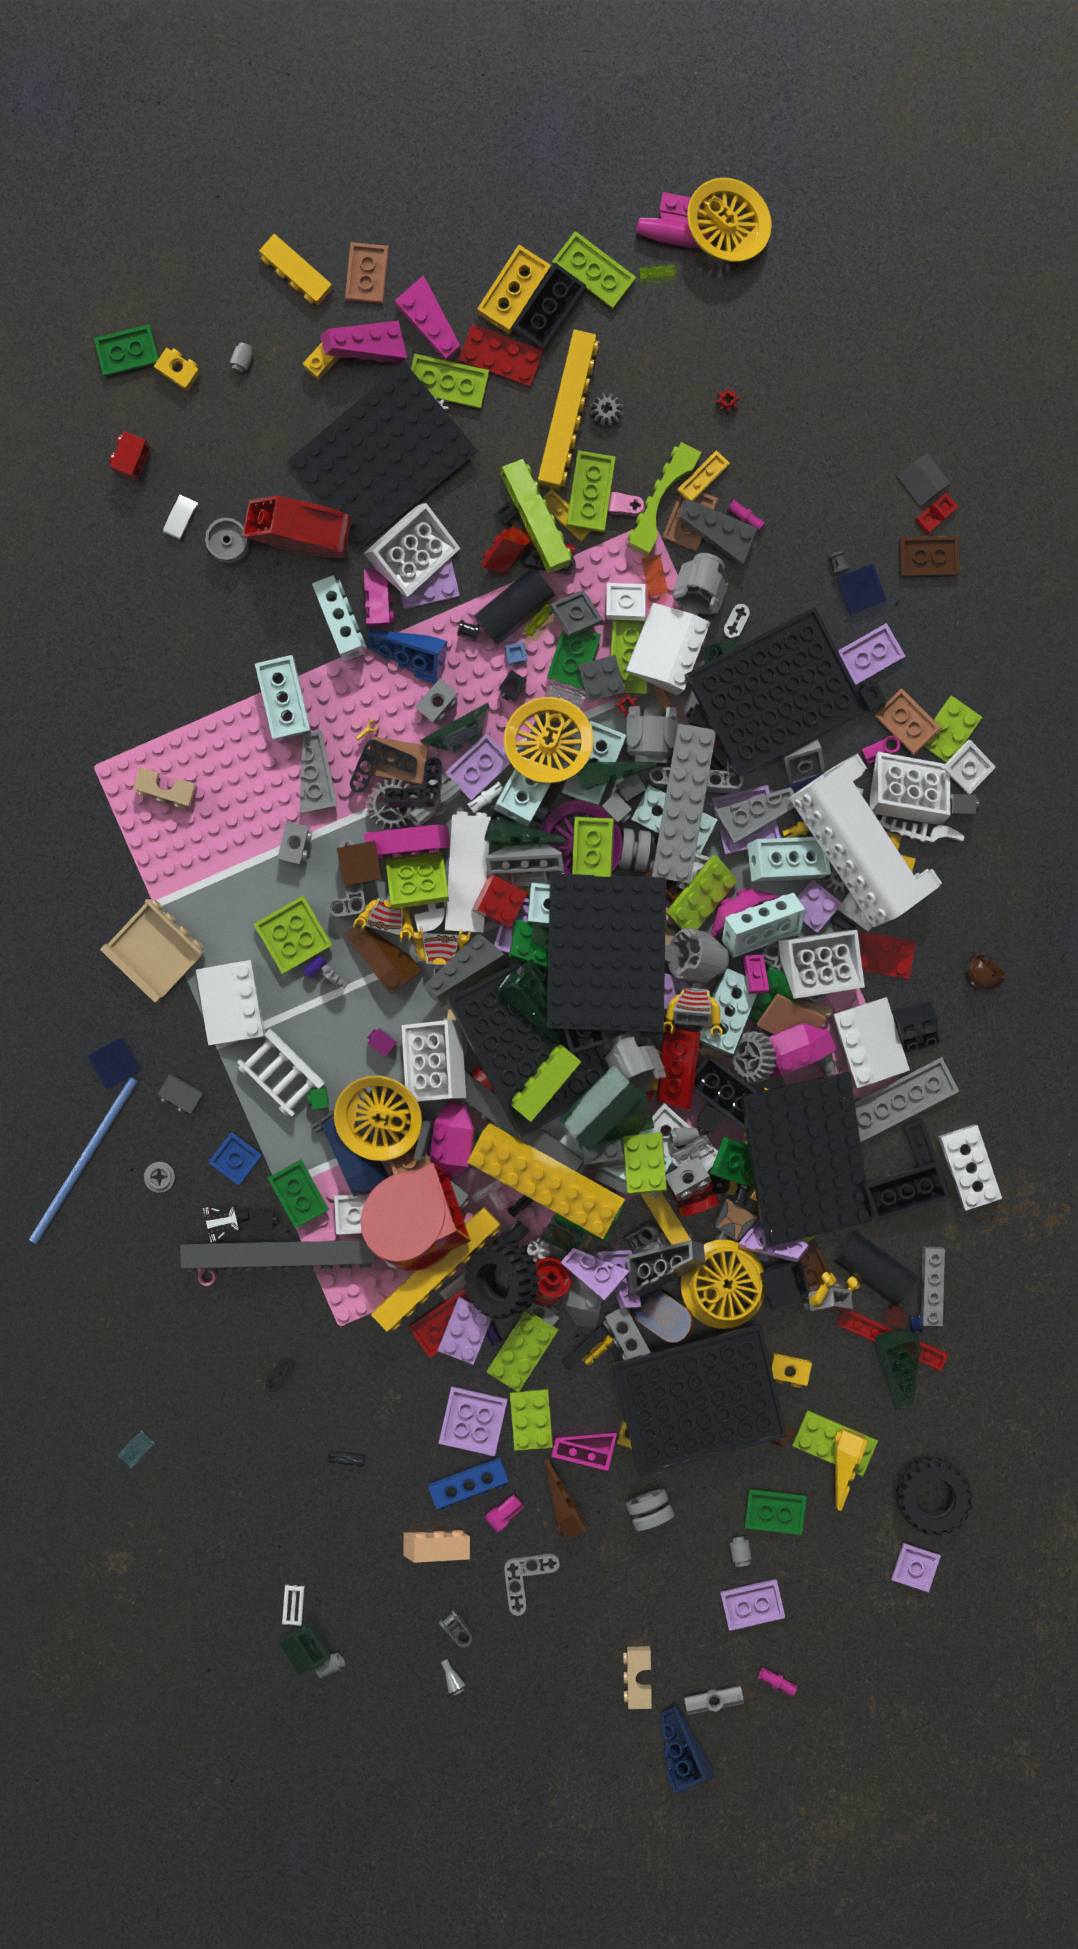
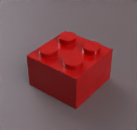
M124 431L123 435L118 437L116 453H112L110 457V468L115 474L137 482L151 446L145 439Z
M495 875L488 876L472 911L504 928H510L525 900L527 892Z

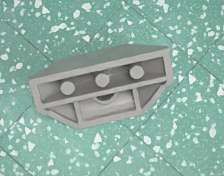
M547 844L507 846L487 855L485 858L488 875H495L516 887L531 886V883L550 885V873L562 874L565 870L562 852Z
M589 1250L586 1252L599 1259L597 1253L600 1251ZM570 1272L571 1286L563 1296L561 1305L577 1326L596 1329L602 1298Z

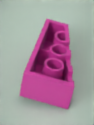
M423 275L395 300V304L440 357L445 361H449L461 351L460 344Z
M399 321L327 329L320 336L325 355L345 358L355 357L360 360L370 359L382 363L392 362V364L397 365L407 359Z
M437 824L364 833L365 842L375 841L379 859H384V855H391V858L403 857L402 853H409L411 856L420 855L421 851L438 853L441 849H450L447 825Z

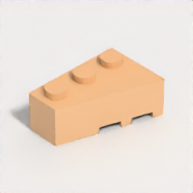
M453 1530L452 1533H445L444 1531L404 1533L403 1556L414 1563L470 1559V1536L462 1530Z

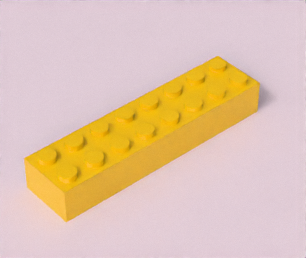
M573 330L539 472V487L560 492L561 486L565 487L568 472H565V469L570 468L572 453L569 452L570 449L574 450L577 436L574 434V431L579 430L581 416H578L579 412L583 413L586 397H583V393L587 394L590 379L587 377L592 375L594 367L592 356L596 357L599 341H596V334Z
M491 1123L483 1130L467 1163L602 1239L609 1231L625 1201L624 1198Z
M485 1205L465 1223L470 1242L451 1250L438 1264L425 1270L413 1272L373 1310L371 1316L386 1332L390 1329L394 1331L401 1324V1318L404 1315L409 1317L415 1311V1305L418 1302L422 1304L429 1298V1292L432 1289L436 1291L443 1284V1278L446 1275L450 1278L458 1270L457 1265L460 1262L466 1263L471 1258V1252L474 1249L479 1250L486 1241L484 1239L490 1235L492 1238L500 1230V1221Z

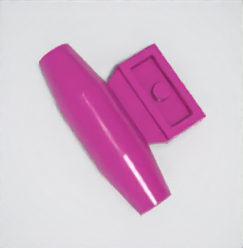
M663 192L659 209L661 218H639L636 234L657 242L687 248H700L690 231L687 219V210L691 197ZM714 232L704 235V238L708 240Z

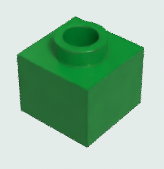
M327 1088L310 1090L311 1094H308L309 1106L312 1105L313 1109L329 1107Z

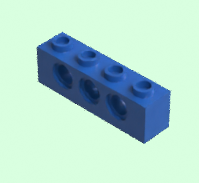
M499 1457L431 1483L428 1488L436 1509L441 1508L445 1510L452 1507L454 1502L459 1501L463 1503L470 1500V1496L475 1494L482 1496L488 1493V1489L494 1487L495 1489L503 1488L509 1482V1478L502 1459ZM487 1473L491 1474L493 1480L491 1482H484L482 1476ZM468 1480L473 1481L475 1487L467 1489L464 1483ZM453 1487L456 1489L457 1494L449 1496L446 1490Z

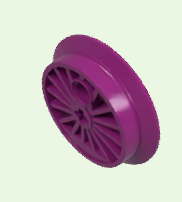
M580 800L566 802L549 812L543 823L540 824L535 844H547L558 851L569 849L562 854L565 869L562 874H572L569 866L573 862L574 827L568 817L571 815L580 817L579 813H587L586 817L594 815L597 818H612L601 806ZM563 820L573 836L558 826ZM615 820L612 873L616 869L622 854L621 831ZM555 829L570 840L554 837ZM554 841L566 843L569 845L557 847ZM571 855L569 859L565 862L564 858Z

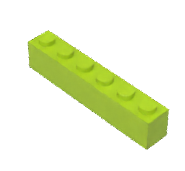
M523 459L503 466L500 473L501 478L515 507L519 511L518 513L547 573L550 574L568 567L572 558L571 551L563 543V535L555 526L554 516L549 514L547 510V502L539 493L540 488L537 481L532 479L530 466L525 464Z

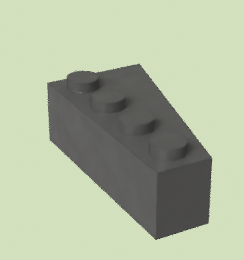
M690 499L682 501L676 520L695 534H698L704 541L713 545L719 552L733 560L738 566L744 564L757 531L756 527Z
M478 933L424 987L429 996L443 1007L448 1004L447 999L478 984V982L486 977L490 978L496 974L497 970L509 966V962L503 952Z
M690 1240L626 1256L627 1270L630 1271L628 1274L629 1293L643 1297L704 1264V1244Z

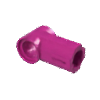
M888 736L884 740L862 749L868 765L875 762L877 752L896 754L900 749V740L895 736ZM894 741L897 744V748L889 750L886 747V743Z
M513 1494L499 1507L492 1509L484 1519L497 1533L524 1506Z

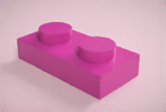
M745 955L743 957V964L749 994L768 993L769 984L763 955Z

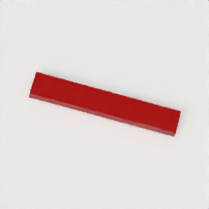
M851 1310L841 1311L835 1324L940 1372L949 1355Z

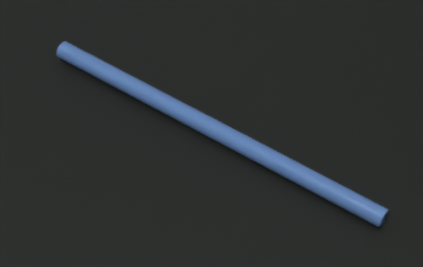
M130 1076L32 1233L29 1240L34 1244H38L139 1081Z

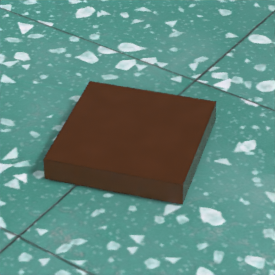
M375 841L337 848L344 886L383 879Z

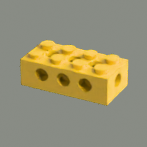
M518 245L477 308V314L510 335L513 331L512 325L551 270V265L521 245ZM522 271H527L529 275L523 277L520 275V273ZM517 287L519 291L512 293L509 289ZM502 303L509 305L506 309L499 307Z

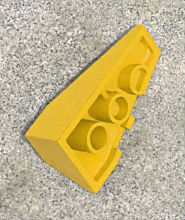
M841 1428L840 1432L837 1431L834 1438V1443H836V1508L839 1511H842L849 1493L850 1485H848V1482L854 1480L855 1464H860L868 1441L863 1434Z

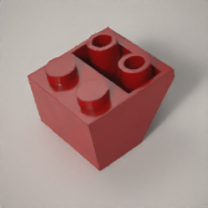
M512 526L509 530L505 528L493 540L492 543L494 545L491 549L489 548L482 556L484 561L481 566L506 574L514 566L531 539L515 526Z

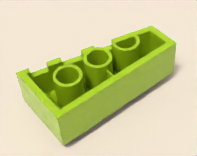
M559 1045L550 1053L547 1061L543 1062L537 1069L536 1075L530 1077L525 1083V1089L522 1093L518 1092L512 1099L514 1103L511 1106L530 1122L581 1063L564 1046Z

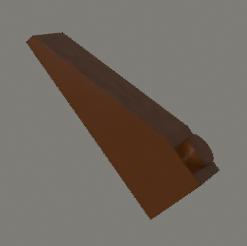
M356 925L355 928H351L345 933L391 995L422 972L410 955L365 926L364 931L360 932L362 926Z
M547 1457L545 1465L558 1523L555 1526L559 1534H564L566 1539L587 1531L586 1523L550 1459Z

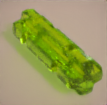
M669 264L666 267L665 265L650 266V268L640 267L639 277L641 279L648 278V276L650 278L664 277L667 274L668 276H674L677 272L676 265Z
M547 603L543 607V611H540L531 621V624L525 627L524 631L527 635L533 636L536 629H539L548 619V616L553 614L550 609L551 604Z

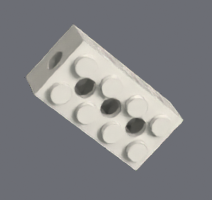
M663 1103L638 1132L640 1134L660 1133L663 1125L670 1126L671 1130L674 1128L691 1127ZM669 1134L663 1135L664 1155L672 1160L678 1168L691 1161L689 1154L692 1151L699 1152V1159L706 1171L713 1166L718 1151L702 1136L699 1135V1139L685 1144L682 1148H676L672 1146Z
M971 1125L938 1136L963 1210L967 1211L1002 1199L978 1125ZM963 1144H966L968 1147V1151L965 1154L960 1153V1147ZM972 1162L974 1165L973 1171L968 1173L966 1171V1166L968 1163ZM975 1181H979L980 1187L974 1191L972 1184Z

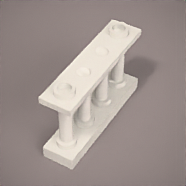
M269 1029L264 1034L267 1037L265 1039L266 1042L246 1062L242 1059L237 1061L240 1065L238 1069L245 1075L249 1074L281 1105L279 1109L286 1116L289 1114L293 1116L295 1112L292 1108L312 1088L317 1087L320 1089L325 1082L272 1029ZM276 1046L281 1051L279 1056L258 1076L251 1067L271 1047L274 1048ZM290 1060L294 1064L293 1070L272 1090L264 1081L284 1061ZM303 1073L308 1078L306 1080L307 1083L285 1103L278 1095L298 1074L301 1075Z

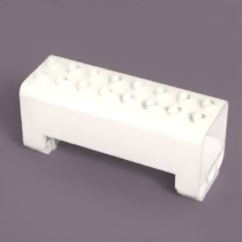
M856 754L826 771L789 799L871 925L875 927L905 913L936 890L942 882L933 869H926L920 874L916 873L913 875L853 783L867 769L860 756Z

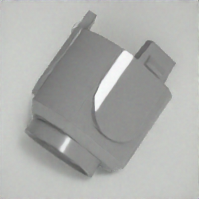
M699 553L694 556L692 561L682 564L672 596L676 603L683 607L684 612L696 616L698 614L710 615L718 613L728 588V579L724 572V562L715 555Z
M639 706L629 707L626 752L630 756H635V762L668 763V756L673 754L678 718L676 708L666 707V717L659 716V708H644V715L640 716Z
M683 928L676 933L670 945H665V961L668 962L669 969L675 977L706 984L712 978L721 976L726 971L729 964V952L724 945L719 943L708 932Z
M626 1032L609 1042L610 1050L607 1052L605 1059L616 1086L622 1095H626L633 1087H636L639 1095L653 1090L650 1080L666 1078L665 1068L650 1037L641 1036L640 1032Z

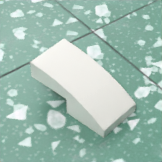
M180 495L168 517L163 532L180 540L197 507V502Z

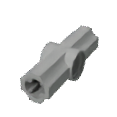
M449 780L442 786L441 801L437 806L416 807L408 813V818L413 825L420 827L433 815L439 816L443 814L447 804L461 793V788L454 780ZM431 792L430 798H433L434 792Z
M741 1686L718 1691L710 1690L707 1693L684 1697L688 1715L710 1710L719 1711L721 1708L744 1704ZM712 1697L719 1698L717 1704H711L709 1700Z

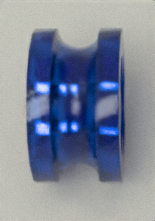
M911 1316L912 1333L914 1334L916 1331L922 1333L921 1316H917V1318Z

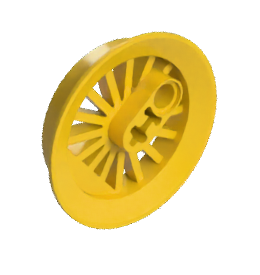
M732 178L712 179L702 184L689 201L687 219L690 231L696 243L710 256L731 262L745 261L756 256L766 246L771 234L770 212L763 198L746 183ZM727 198L732 199L729 207L727 206ZM737 201L741 204V206L735 212H733ZM744 208L748 211L747 214L737 216ZM697 216H699V217H701V218H703V219H705V220H698V219H697ZM750 218L753 220V223L742 222ZM699 227H709L701 231ZM715 232L708 240L704 238V235ZM720 233L717 245L714 247L710 243ZM723 239H724L725 251L720 250L721 245H722V242H723Z
M541 697L523 704L512 714L504 733V747L510 763L520 774L541 783H557L573 777L586 765L593 749V731L585 714L571 702L556 697ZM546 714V723L544 727L538 715ZM534 717L541 732L530 724L528 720ZM552 722H558L560 723V726L558 728H553L550 724ZM571 723L576 727L575 729L562 734L563 731ZM523 725H525L535 735L521 731L520 729ZM578 733L581 738L575 740H564ZM518 735L532 741H516ZM548 740H552V742H550L549 745L545 744V742H548ZM581 745V749L577 751L566 746ZM516 747H532V748L527 749V750H525V751H523V752L518 753ZM536 752L530 759L525 758V756ZM563 752L577 756L576 760L573 762ZM547 754V765H544L543 762ZM551 754L558 769L551 767ZM541 755L539 762H536L535 760ZM558 756L570 766L563 769Z
M367 1076L353 1081L341 1092L334 1108V1123L339 1137L351 1151L366 1159L386 1161L400 1157L412 1148L421 1131L422 1115L416 1098L403 1084L384 1076ZM371 1086L373 1098L366 1090V1087ZM376 1086H383L380 1100ZM387 1088H390L394 1092L384 1105ZM361 1093L366 1099V1101L361 1098ZM397 1093L403 1097L401 1100L389 1106L394 1097L397 1095ZM405 1102L407 1103V1105H408V1107H409V1108L395 1109V1108H397L398 1106L402 1105V1104L405 1103ZM394 1118H400L402 1123H397ZM366 1120L355 1127L356 1121ZM371 1124L363 1137L357 1132ZM406 1124L410 1125L409 1130L405 1128ZM375 1126L373 1142L366 1138ZM379 1129H381L384 1144L377 1143ZM387 1131L395 1142L389 1143ZM399 1131L405 1136L400 1139L396 1132Z
M715 1240L704 1244L705 1261L709 1259L716 1273L702 1264L681 1276V1294L686 1307L698 1321L713 1328L728 1329L744 1324L757 1313L765 1297V1288L760 1275L764 1271L763 1266L752 1251L738 1248V1242ZM725 1251L731 1252L728 1267L726 1266ZM719 1253L721 1269L713 1257L714 1254ZM735 1257H736V1259L738 1260V1263H737V1265L735 1266V1268L733 1269L734 1261H735ZM742 1267L743 1271L737 1274ZM700 1268L715 1279L698 1276ZM744 1275L748 1277L747 1279L738 1280ZM697 1279L710 1282L705 1286H696ZM724 1281H728V1283L726 1284L727 1288L723 1287V1285L725 1284ZM751 1282L754 1289L739 1286L737 1284ZM709 1289L713 1292V1297L710 1300L706 1296ZM739 1290L755 1293L753 1299H749ZM737 1296L749 1304L746 1309L743 1308ZM720 1299L718 1312L715 1315L711 1311ZM732 1299L740 1311L737 1315H734ZM703 1302H704V1303H710L709 1306L707 1307V1309H706V1307L702 1304ZM725 1302H727L729 1317H722Z

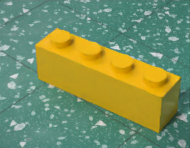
M273 234L259 250L262 256L260 259L267 266L271 264L276 269L275 273L282 279L286 277L290 281L289 285L298 292L300 290L305 294L303 297L310 304L314 302L318 306L333 290L332 284L277 235Z

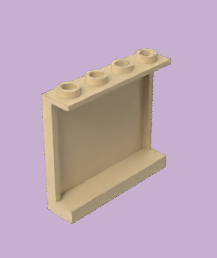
M146 899L143 907L100 950L156 1003L164 998L205 954V951L202 949L204 947L203 944L197 939L193 940L189 936L190 932L184 926L179 927L175 923V917L170 913L166 914L161 909L162 905L157 900Z

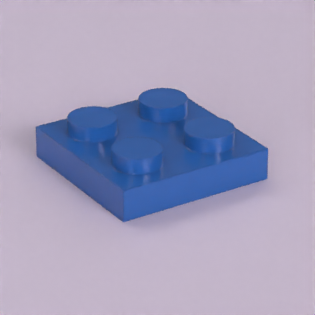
M231 1132L208 1163L239 1186L262 1154Z

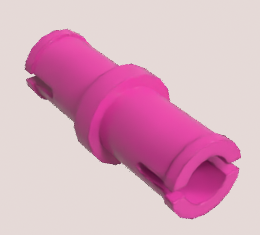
M735 499L727 508V510L740 518V521L756 527V532L765 523L751 513L752 510H747Z
M762 1668L758 1675L759 1680L770 1684L773 1689H779L793 1697L797 1690V1685L783 1679V1676L780 1674L776 1675L765 1668Z

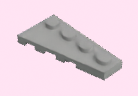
M322 731L302 734L300 814L338 806Z
M790 787L714 811L732 842L735 843L793 809L794 805L789 798L794 795V792Z

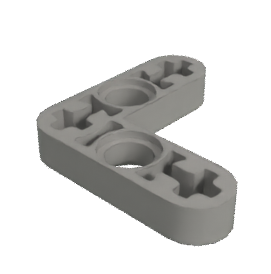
M555 1554L519 1557L506 1561L504 1571L510 1612L513 1615L519 1616L526 1611L523 1576L557 1571L560 1561ZM550 1558L556 1562L553 1568H550L549 1565H543L544 1569L540 1570L541 1563L539 1559H543V1563H547ZM531 1560L535 1561L538 1565L537 1569L533 1571L528 1570L526 1566L527 1562ZM511 1563L518 1566L515 1574L516 1577L520 1576V1578L508 1579V1577H512V1571L507 1569ZM518 1582L521 1585V1589L518 1592L511 1591V1583ZM522 1595L523 1597H519V1604L523 1606L520 1607L519 1611H516V1608L512 1607L515 1605V1597Z

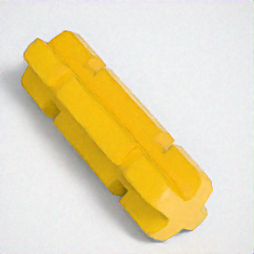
M606 1334L602 1338V1342L599 1341L588 1354L581 1358L587 1366L594 1362V1358L597 1359L602 1355L608 1346L610 1347L614 1344L611 1335Z

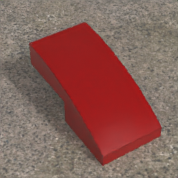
M945 493L917 517L915 521L926 534H929L954 512L958 505Z

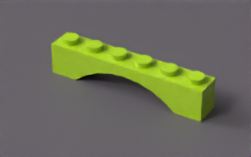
M682 442L679 447H674L670 455L672 457L670 464L666 462L661 472L664 474L662 480L657 479L653 490H655L653 497H648L644 505L647 507L644 514L640 512L635 522L638 524L636 530L631 529L627 537L629 548L647 557L649 556L658 538L656 514L661 498L675 482L692 473L702 452Z

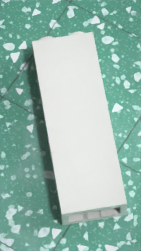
M457 811L456 815H452L448 874L449 901H447L445 931H460V929H463L462 932H469L470 930L471 932L484 933L485 917L472 911V908L487 880L488 874L485 858L489 855L491 817H487V813H476V816H468V812Z

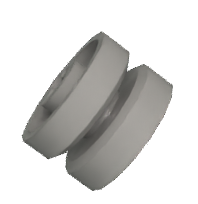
M221 518L210 524L205 537L206 546L218 561L232 564L239 562L246 556L250 540L242 538L244 527L240 522L232 518ZM230 538L229 543L224 542L225 539L228 540Z
M622 828V854L616 867L617 870L627 871L632 863L634 872L645 873L650 855V831L640 830L635 838L633 829Z
M665 1489L645 1493L626 1504L629 1514L636 1515L632 1520L636 1531L653 1528L675 1516L671 1505L665 1504L668 1501Z

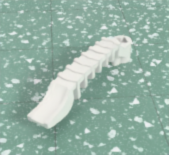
M857 787V789L862 795L863 789ZM881 815L880 820H878L883 829L888 830V832L906 836L911 840L916 839L919 842L932 843L938 838L964 841V835L944 825L932 828L928 837L926 836L928 823L922 822L921 832L917 834L918 824L912 823L910 831H907V822H901L900 828L896 827L897 819L891 818L890 824H887V816Z

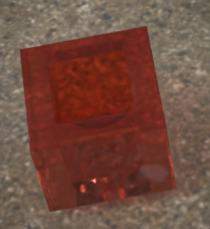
M891 1305V1308H885L883 1323L904 1328L907 1313L902 1311L903 1307Z

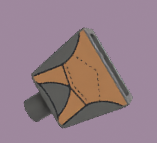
M725 1197L714 1223V1226L720 1230L715 1240H729L732 1237L738 1241L758 1217Z

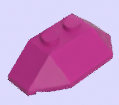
M742 889L736 893L738 897L733 900L729 897L720 902L721 907L717 908L710 935L715 937L723 932L725 917L742 912L747 908L761 905L766 901L775 900L779 896L756 889Z
M801 1023L769 1036L770 1042L774 1043L773 1049L777 1050L774 1055L778 1058L774 1060L776 1067L772 1068L774 1073L770 1074V1077L787 1074L817 1062L835 1051L837 1048L830 1032Z
M447 1101L434 1122L430 1161L447 1172L450 1179L457 1180L470 1167L467 1161L472 1153L474 1126L466 1111V1105Z

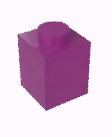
M381 1028L377 1031L373 1029L367 1037L369 1039L367 1044L385 1058L398 1043Z

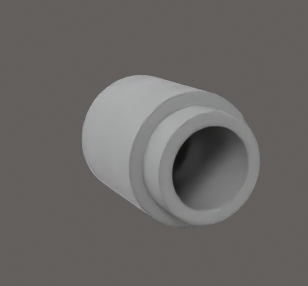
M240 342L235 347L229 363L232 366V370L239 373L248 370L254 354L252 346Z
M744 1537L733 1538V1542L730 1543V1549L735 1566L750 1565L752 1557L749 1540H745Z

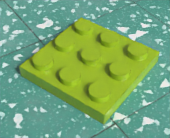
M442 851L385 859L392 909L449 901Z
M304 895L254 923L256 930L282 974L333 946Z

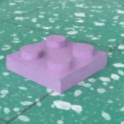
M813 879L797 896L805 909L803 922L816 933L820 931L842 904Z
M903 1542L891 1579L929 1592L941 1556L940 1554Z

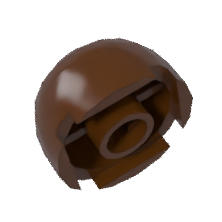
M977 953L968 966V974L971 978L970 983L976 989L993 990L1000 986L1007 976H1003L1005 972L993 960L989 959V961L983 959L984 954Z

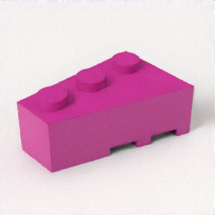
M375 568L364 569L366 625L368 629L390 628L391 622H394V611H390V603H393V592H389V584L392 583Z
M617 1433L555 1438L551 1457L608 1471Z

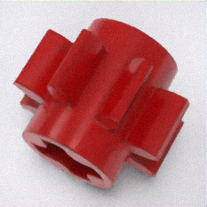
M725 388L723 394L718 392L717 395L721 399L716 400L715 403L720 404V411L726 409L730 413L732 407L737 409L738 406L734 402L739 401L740 397H735L736 390L730 392ZM725 397H728V399L731 400L730 404H727V402L724 401Z
M629 694L624 699L622 696H619L621 702L615 703V706L620 708L617 714L624 713V718L627 717L629 709L626 711L625 707L621 704H625L628 701L632 707L638 706L634 705L637 698L631 699Z

